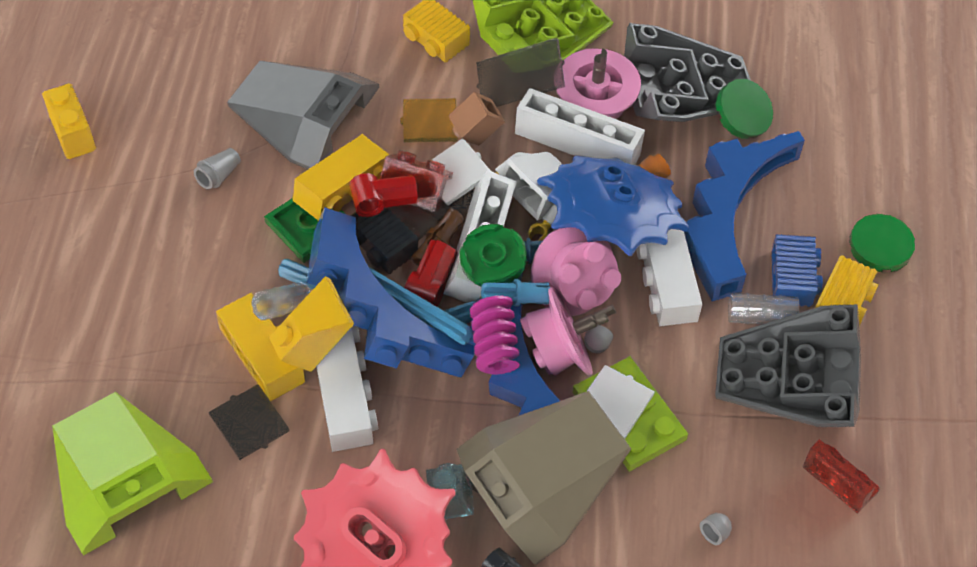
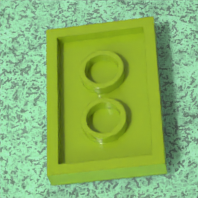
M631 356L610 366V368L625 376H633L634 381L655 391V393L625 438L631 450L622 463L629 472L683 443L688 438V432ZM600 372L574 385L572 391L574 396L587 392Z

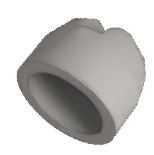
M597 325V327L586 331L584 344L590 352L602 353L610 346L613 333L609 329Z
M713 513L700 522V530L708 542L713 545H720L729 537L732 524L726 515Z

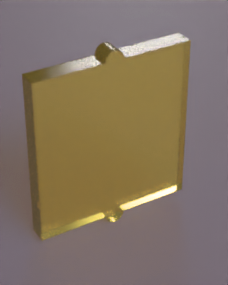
M456 98L403 99V117L400 118V124L403 125L404 143L458 142V137L453 132L454 125L448 116L456 109Z

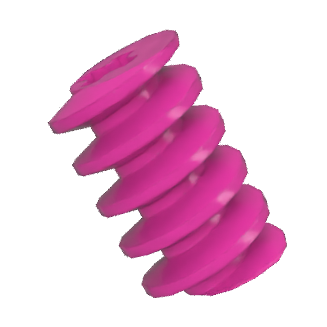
M508 296L486 297L477 301L470 308V315L473 319L471 322L472 330L474 331L473 340L476 344L474 347L475 355L477 356L476 366L481 372L487 374H505L514 371L520 366L518 362L512 360L519 356V349L512 347L518 341L517 336L511 334L516 330V325L510 322L514 318V311L508 309L513 305L512 298Z

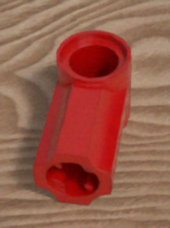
M363 173L355 176L349 184L356 213L362 217L375 216L384 207L416 204L418 201L417 184L415 177L412 175L377 179L373 174Z
M430 240L417 271H413L409 275L404 288L438 307L444 295L446 286L444 282L456 258L457 250L444 242Z

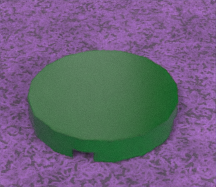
M736 79L723 86L717 94L716 110L717 112L720 111L722 117L719 120L723 127L732 135L741 139L756 138L765 133L772 124L774 114L772 102L766 91L757 83L748 79Z
M873 214L863 217L856 222L849 237L853 257L859 263H863L864 266H869L871 269L875 268L877 272L900 270L908 264L915 250V238L911 229L903 221L891 215Z
M488 224L476 228L467 235L466 241L460 248L459 255L463 272L470 281L481 287L483 283H512L524 271L527 262L525 242L519 233L512 228L511 230L504 228L500 224Z

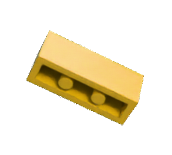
M361 134L297 176L294 180L293 201L318 221L324 207L339 212L345 204L353 200L349 184L355 176L370 173L375 175L377 179L386 178L390 154Z
M249 293L216 311L220 330L269 402L305 383L302 368L280 361L269 338L280 325L275 327L272 323L271 312L263 301L258 303L253 294Z

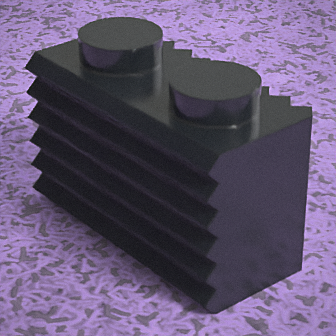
M384 207L379 214L372 217H362L356 212L350 215L356 217V236L359 246L366 251L367 258L374 267L379 268L381 266L388 274H391L393 270H397L403 263L411 260V256L417 251V235L412 230H409L408 226H405L404 222H401L387 207Z

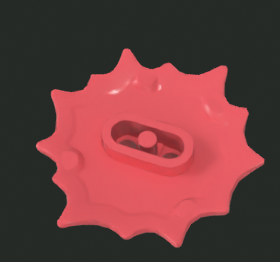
M383 448L379 450L372 463L365 468L358 469L342 463L335 477L325 487L302 490L301 492L307 514L304 525L294 535V541L304 551V561L301 567H449L453 564V561L444 549V542L450 535V530L444 516L446 508L455 496L456 491L454 489H439L429 486L422 480L415 468L404 471L395 469L386 450ZM366 524H371L372 529L368 530L365 536H363L362 528ZM395 546V552L393 556L389 558L388 551L391 547Z

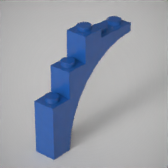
M800 131L781 134L774 139L760 143L754 142L744 148L738 139L727 142L721 141L709 147L705 167L711 178L696 184L692 203L699 216L692 217L686 221L689 225V231L684 232L692 266L712 302L742 292L747 274L738 256L734 237L736 210L745 195L763 177L781 166L799 160L805 141Z
M324 207L314 230L306 283L317 286L325 276L331 279L354 322L353 326L367 330L364 359L396 369L401 360L462 378L474 357V346L468 343L460 344L448 335L425 324L403 308L382 287L370 271L357 240L356 217Z

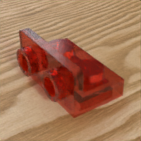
M399 150L398 154L386 156L380 179L414 176L417 184L418 201L412 205L433 212L438 211L446 181L452 179L453 172L445 170L446 165L437 161L427 160V163L416 160L417 155Z
M819 439L810 448L803 468L858 514L878 494L879 486L870 480L864 472L845 459L834 447L825 444Z

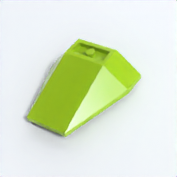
M472 0L481 38L516 74L560 65L571 54L586 48L609 30L614 23L591 0Z
M117 392L52 425L65 523L83 556L116 538L111 527L113 523L175 489L180 499L183 500L213 483L209 473L192 449Z

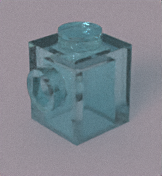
M446 463L439 465L437 468L426 470L427 484L429 486L439 489H454L456 491L455 496L446 508L445 519L474 515L472 482L461 464Z

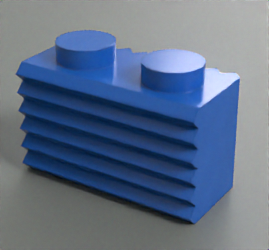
M775 235L771 248L772 293L775 305L780 303L781 305L787 304L788 306L793 304L794 306L806 305L810 307L813 305L816 295H821L823 278L822 275H817L816 269L821 264V248H815L816 237Z

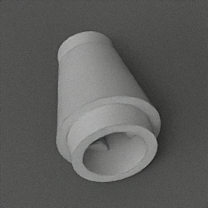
M228 148L199 161L194 169L195 179L205 189L218 188L236 166L240 164L239 154L234 149Z

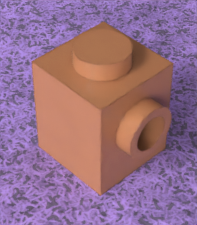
M473 92L448 115L454 125L453 132L460 140L463 138L465 141L478 146L505 123L493 100L477 92Z

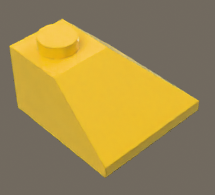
M325 276L269 338L281 362L312 371L354 325V322L333 282L329 277Z

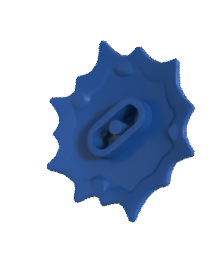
M576 155L572 158V163L561 164L558 167V171L540 177L537 180L538 185L547 186L552 189L547 197L557 207V214L551 225L552 229L577 228L583 231L588 242L608 241L614 243L628 256H632L641 244L658 243L666 245L668 243L667 233L671 229L684 232L689 231V225L677 211L682 208V202L671 189L674 182L670 179L656 176L640 166L625 163L617 157L602 159Z

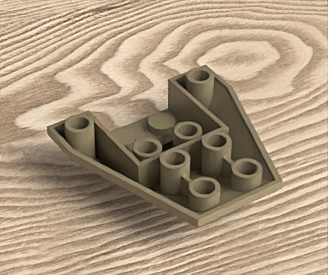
M589 391L485 427L457 448L465 473L506 533L535 565L566 543L631 450L629 444Z

